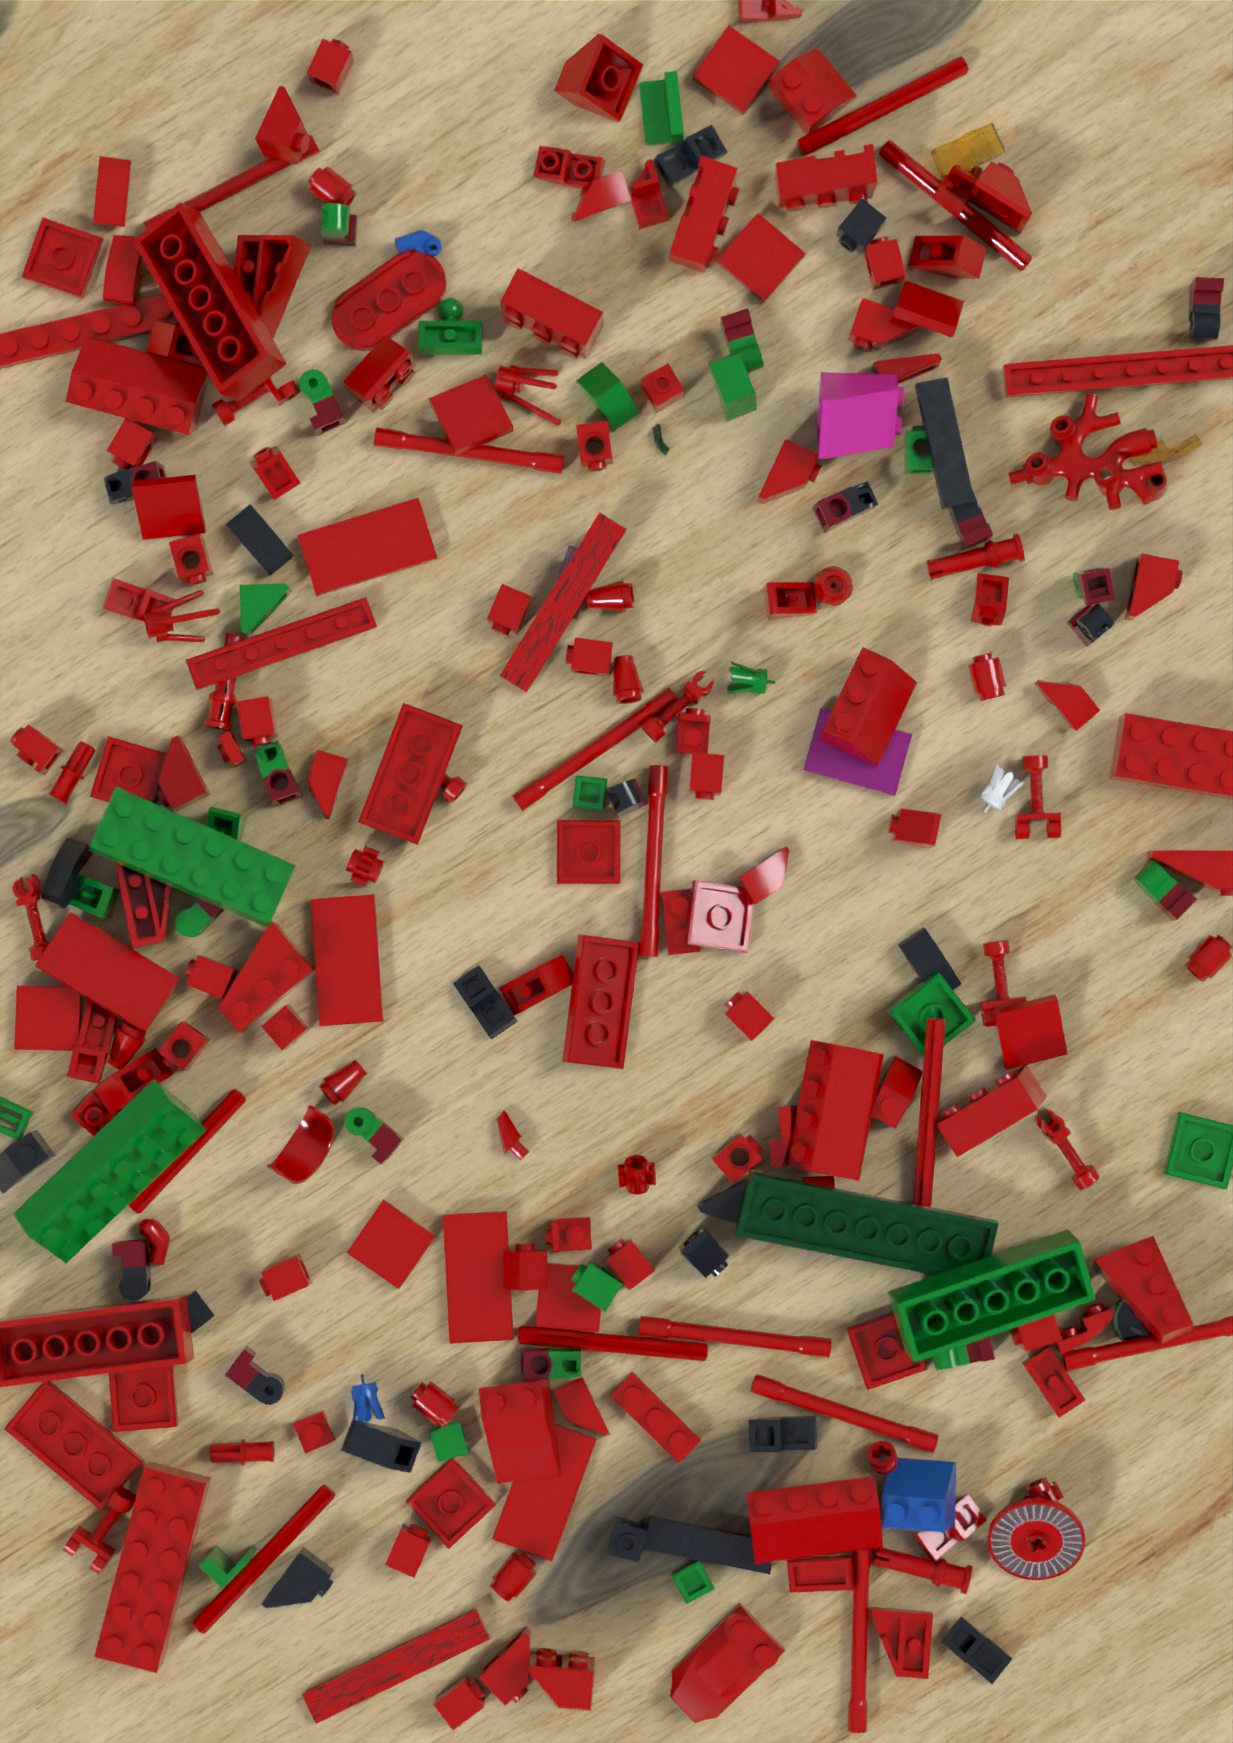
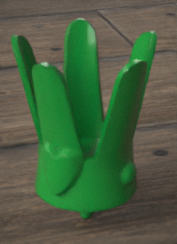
M731 661V664L736 666L729 668V672L732 674L731 680L739 682V684L729 685L727 687L728 694L744 692L765 694L767 683H776L773 680H767V669H752Z

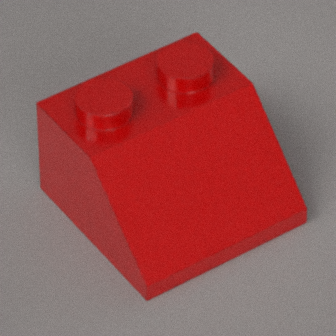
M818 48L791 60L770 77L768 88L806 135L819 129L857 98L854 91Z

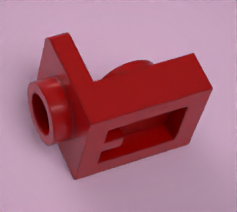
M269 446L265 447L253 456L254 460L250 464L273 500L301 484L277 446L272 448Z
M983 573L977 574L971 622L980 623L985 626L1002 625L1007 609L1009 577Z
M686 708L685 713H679L676 754L692 755L693 752L708 754L711 715H704V709Z
M590 1217L552 1218V1226H546V1245H553V1253L572 1250H592Z

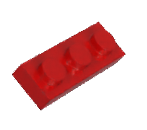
M633 1371L610 1394L678 1463L701 1441V1438Z

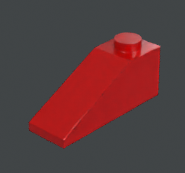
M1152 850L1147 852V859L1154 860L1159 865L1210 890H1220V896H1233V850Z

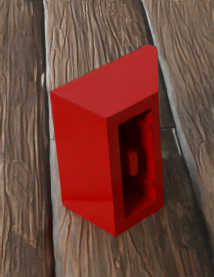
M384 335L348 375L343 384L352 395L373 413L378 408L383 410L394 397L392 392L399 384L405 386L414 376L415 371L413 369L415 363L412 354L406 348Z
M539 1648L537 1652H531L529 1673L558 1708L591 1711L595 1657H589V1653L584 1651H570L569 1655L557 1654L556 1650L550 1648Z

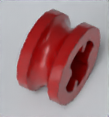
M878 1441L869 1447L867 1457L874 1472L887 1474L896 1468L898 1457L894 1446L890 1442ZM886 1453V1461L880 1462L879 1455Z

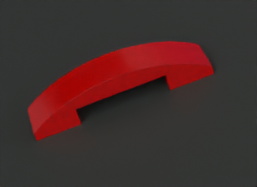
M87 999L77 1045H74L67 1078L99 1084L110 1052L118 1017Z

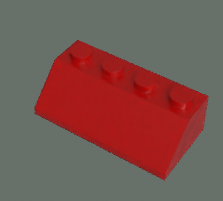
M87 336L72 369L65 402L189 435L197 430L208 373L201 366Z
M816 1040L810 1041L786 1166L855 1181L860 1180L884 1054Z
M874 1476L746 1493L755 1565L883 1548L880 1510Z

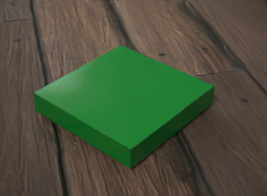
M937 970L887 1009L923 1057L926 1021L928 1018H941L945 1020L944 1046L976 1021Z
M1178 1112L1163 1174L1227 1190L1233 1167V1125Z

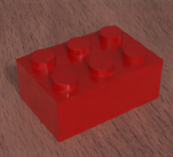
M517 268L500 301L502 316L506 317L504 321L519 330L525 327L533 331V337L545 344H550L552 341L562 346L561 351L575 359L579 356L587 358L604 326L603 312L519 268Z

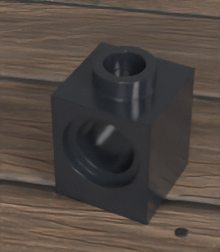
M861 199L838 227L836 234L840 238L838 242L849 252H854L855 250L861 255L866 246L870 244L869 242L883 228L887 217L864 199Z
M616 1516L608 1545V1554L639 1563L648 1532L647 1524Z

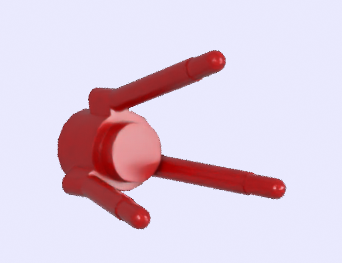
M501 365L499 367L494 389L502 392V399L513 401L555 425L561 424V420L515 395V392L521 393L524 384L556 389L557 384L528 378L525 375L557 376L559 374L558 370L524 368L510 365V367Z
M203 590L188 594L162 606L151 607V612L144 613L148 638L156 637L157 642H204V636L168 634V632L174 631V623L218 615L220 610L216 608L172 617L170 612L164 613L203 596Z

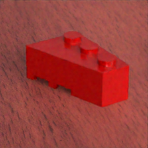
M873 144L864 145V152L846 155L843 149L834 151L835 157L816 159V156L813 155L777 162L774 173L778 208H786L787 211H799L805 209V205L818 204L819 208H829L837 205L836 202L849 201V204L853 205L858 204L861 199L868 202V198L873 197L878 182Z
M701 156L698 164L699 170L694 184L691 185L690 196L684 213L681 216L669 253V261L705 273L707 265L713 266L719 247L714 246L718 235L724 236L729 222V218L725 217L728 205L734 207L740 188L735 187L738 168Z
M238 235L234 272L271 337L274 339L312 245L295 235Z
M114 862L131 948L135 949L163 943L171 886Z
M271 921L218 1009L238 1032H244L315 972V968L279 925Z
M1027 1065L1014 1073L1009 1071L995 1080L996 1084L987 1090L984 1087L978 1089L968 1096L969 1101L959 1107L958 1103H955L941 1112L943 1118L937 1123V1126L956 1157L1039 1110L1047 1096Z
M1154 1236L1093 1259V1269L1095 1272L1102 1276L1112 1287L1116 1295L1123 1299L1133 1310L1137 1318L1161 1344L1192 1333L1193 1321Z

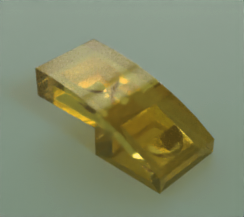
M991 123L965 133L962 138L935 147L930 153L941 177L948 175L954 165H960L961 168L968 171L973 166H980L1004 154L1006 151L994 124Z
M1196 434L1168 450L1164 441L1160 440L1158 441V448L1153 449L1152 453L1133 457L1130 462L1132 466H1143L1157 461H1162V464L1187 456L1203 444Z

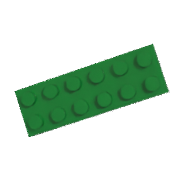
M117 787L113 792L88 849L90 852L266 928L273 919L295 868V865Z
M154 1079L13 1214L29 1238L67 1264L194 1143L206 1129L186 1104Z
M1069 1230L888 1291L904 1349L913 1362L1096 1300L1080 1241Z

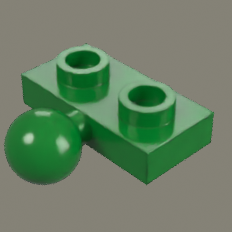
M446 298L440 303L438 313L443 321H419V355H482V321H459L463 316V306L459 300Z

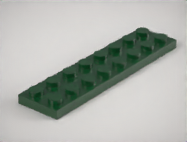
M749 1171L734 1233L738 1237L937 1275L991 1256L999 1223L992 1219Z

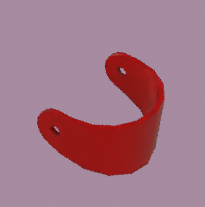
M308 1105L306 1114L291 1139L277 1158L267 1165V1168L290 1183L297 1185L305 1182L317 1171L330 1151L335 1134L333 1121L317 1108Z

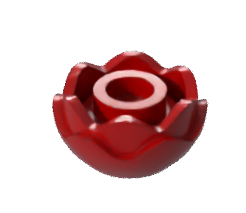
M836 566L822 569L816 575L813 582L817 599L831 606L843 604L853 591V582L849 573ZM835 583L836 588H831L830 584Z

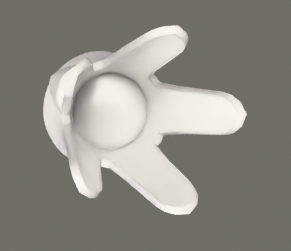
M998 764L990 784L986 786L980 797L988 803L984 810L985 813H987L991 806L1001 811L1005 806L1006 800L1025 783L1023 781L1019 783L1018 779H1013V773L1008 772L1003 777L1004 771L1001 768L999 769Z

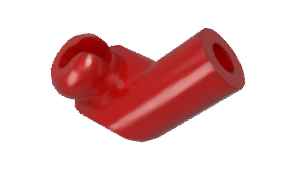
M143 1219L139 1223L138 1230L152 1245L148 1262L164 1265L170 1241L169 1234L159 1221Z

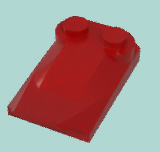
M739 1602L671 1670L672 1687L669 1696L694 1723L717 1718L758 1677L776 1664L778 1658L785 1652V1648Z

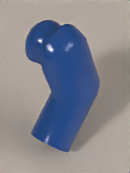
M424 230L394 239L398 253L415 249L423 254L426 252L429 255L436 256L442 250L440 240Z

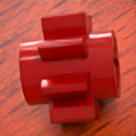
M364 846L363 851L354 849L346 867V871L352 873L350 880L366 886L368 880L376 883L385 862L378 859L380 852L368 846Z
M642 1155L629 1156L625 1159L624 1165L619 1164L617 1166L619 1187L626 1186V1190L630 1194H644L649 1190L650 1185H656L655 1163H648V1160Z
M1041 1478L1025 1488L1028 1496L1022 1498V1500L1042 1498L1059 1503L1058 1500L1064 1498V1495L1055 1481L1049 1484L1047 1478Z

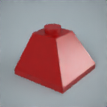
M597 34L565 62L554 91L577 107L615 122H620L643 64L604 35Z
M991 161L974 184L968 202L1021 234L1032 212L1020 181L1013 175L1014 171L1003 163L995 164Z

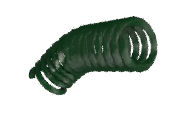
M656 424L657 427H652V433H655L653 434L654 442H657L655 445L659 447L658 450L661 453L667 455L670 447L665 445L662 440L661 425Z

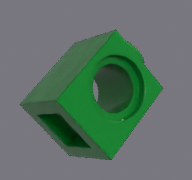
M913 426L912 431H907L904 435L905 474H934L930 454L919 456L913 449V445L917 442L927 444L924 426Z
M592 1261L587 1266L580 1264L571 1278L575 1282L573 1291L603 1311H606L623 1285L620 1279Z

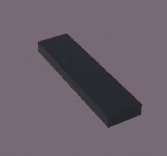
M948 377L916 383L915 390L941 509L972 504L975 500Z
M650 1515L644 1549L765 1574H770L772 1562L755 1565L752 1537L750 1535Z

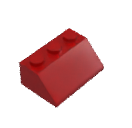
M862 647L822 730L820 741L878 767L917 685V681L892 660Z

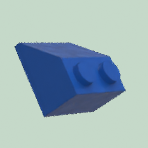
M898 1457L896 1468L888 1473L882 1494V1527L943 1533L954 1528L956 1462Z

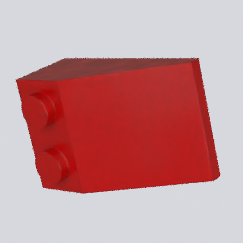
M543 1379L478 1388L482 1423L497 1484L561 1476L550 1380Z

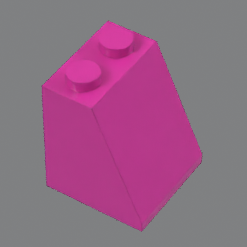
M820 373L816 429L819 459L894 447L895 435L901 434L902 423L901 416H897V406H903L904 387H899L897 375Z

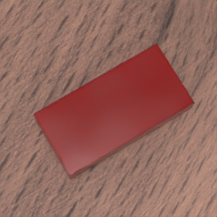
M852 1556L808 1557L787 1560L790 1593L847 1591L855 1588Z

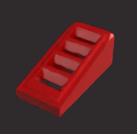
M940 353L879 360L873 362L872 371L874 374L897 375L898 384L938 368L942 358Z

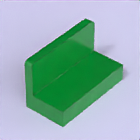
M677 71L664 72V80L641 82L639 89L645 144L650 146L683 142L684 131Z
M216 1545L207 1554L199 1567L223 1589L251 1560L257 1549L252 1545L234 1563Z

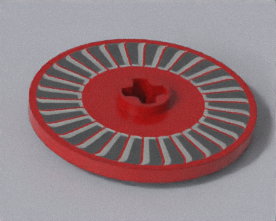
M1042 1498L1024 1499L1006 1506L993 1518L988 1529V1548L998 1566L1009 1574L1027 1580H1046L1066 1573L1077 1564L1084 1552L1085 1532L1077 1515L1063 1504Z

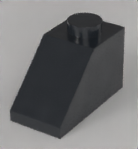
M38 1130L29 1132L0 1154V1190L3 1194L56 1156Z
M747 1178L697 1204L700 1212L737 1223Z
M703 1226L679 1247L680 1253L705 1278L710 1274L716 1277L728 1266L725 1260L729 1257V1254Z
M303 1547L261 1605L267 1609L312 1602L317 1594L323 1597L334 1583L330 1579L334 1569Z

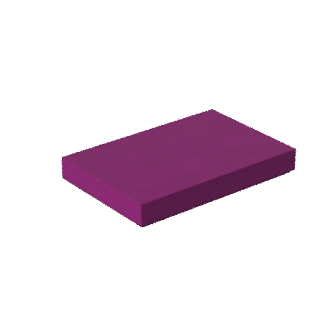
M820 709L803 771L895 796L912 734L895 730L878 767L820 741L822 730L831 711Z

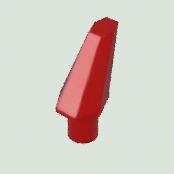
M503 1110L496 1119L503 1152L506 1153L510 1150L521 1161L529 1151L518 1141L522 1136L518 1133L506 1111Z

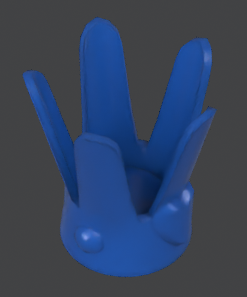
M362 1374V1385L351 1386L352 1400L354 1402L353 1420H356L357 1416L358 1421L369 1422L371 1420V1407L378 1420L385 1419L377 1397L378 1388L376 1382L365 1384V1378Z

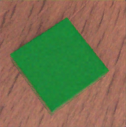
M576 775L572 807L604 811L607 779Z
M461 1421L447 1424L444 1428L438 1427L429 1430L438 1462L470 1452Z
M696 1560L671 1573L686 1604L715 1589L700 1560Z

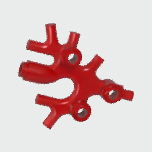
M1086 394L1083 411L1077 420L1074 421L1069 416L1061 415L1051 422L1050 432L1055 443L1060 447L1059 453L1050 459L1044 453H1033L1027 458L1026 463L1023 464V469L1009 472L1008 475L1011 485L1026 481L1027 484L1034 483L1043 486L1049 484L1054 477H1064L1068 481L1065 498L1070 501H1077L1082 483L1087 479L1094 478L1100 493L1106 496L1109 510H1117L1121 508L1119 493L1124 487L1130 488L1144 505L1149 504L1154 499V496L1144 484V480L1148 477L1164 473L1162 461L1132 469H1124L1122 466L1126 459L1152 453L1153 449L1158 448L1154 429L1147 430V427L1120 436L1098 457L1086 456L1082 450V444L1089 434L1121 424L1118 412L1097 416L1095 412L1098 396Z

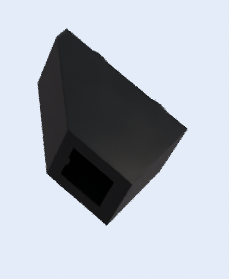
M352 1419L341 1450L387 1469L411 1473L422 1443L399 1429Z

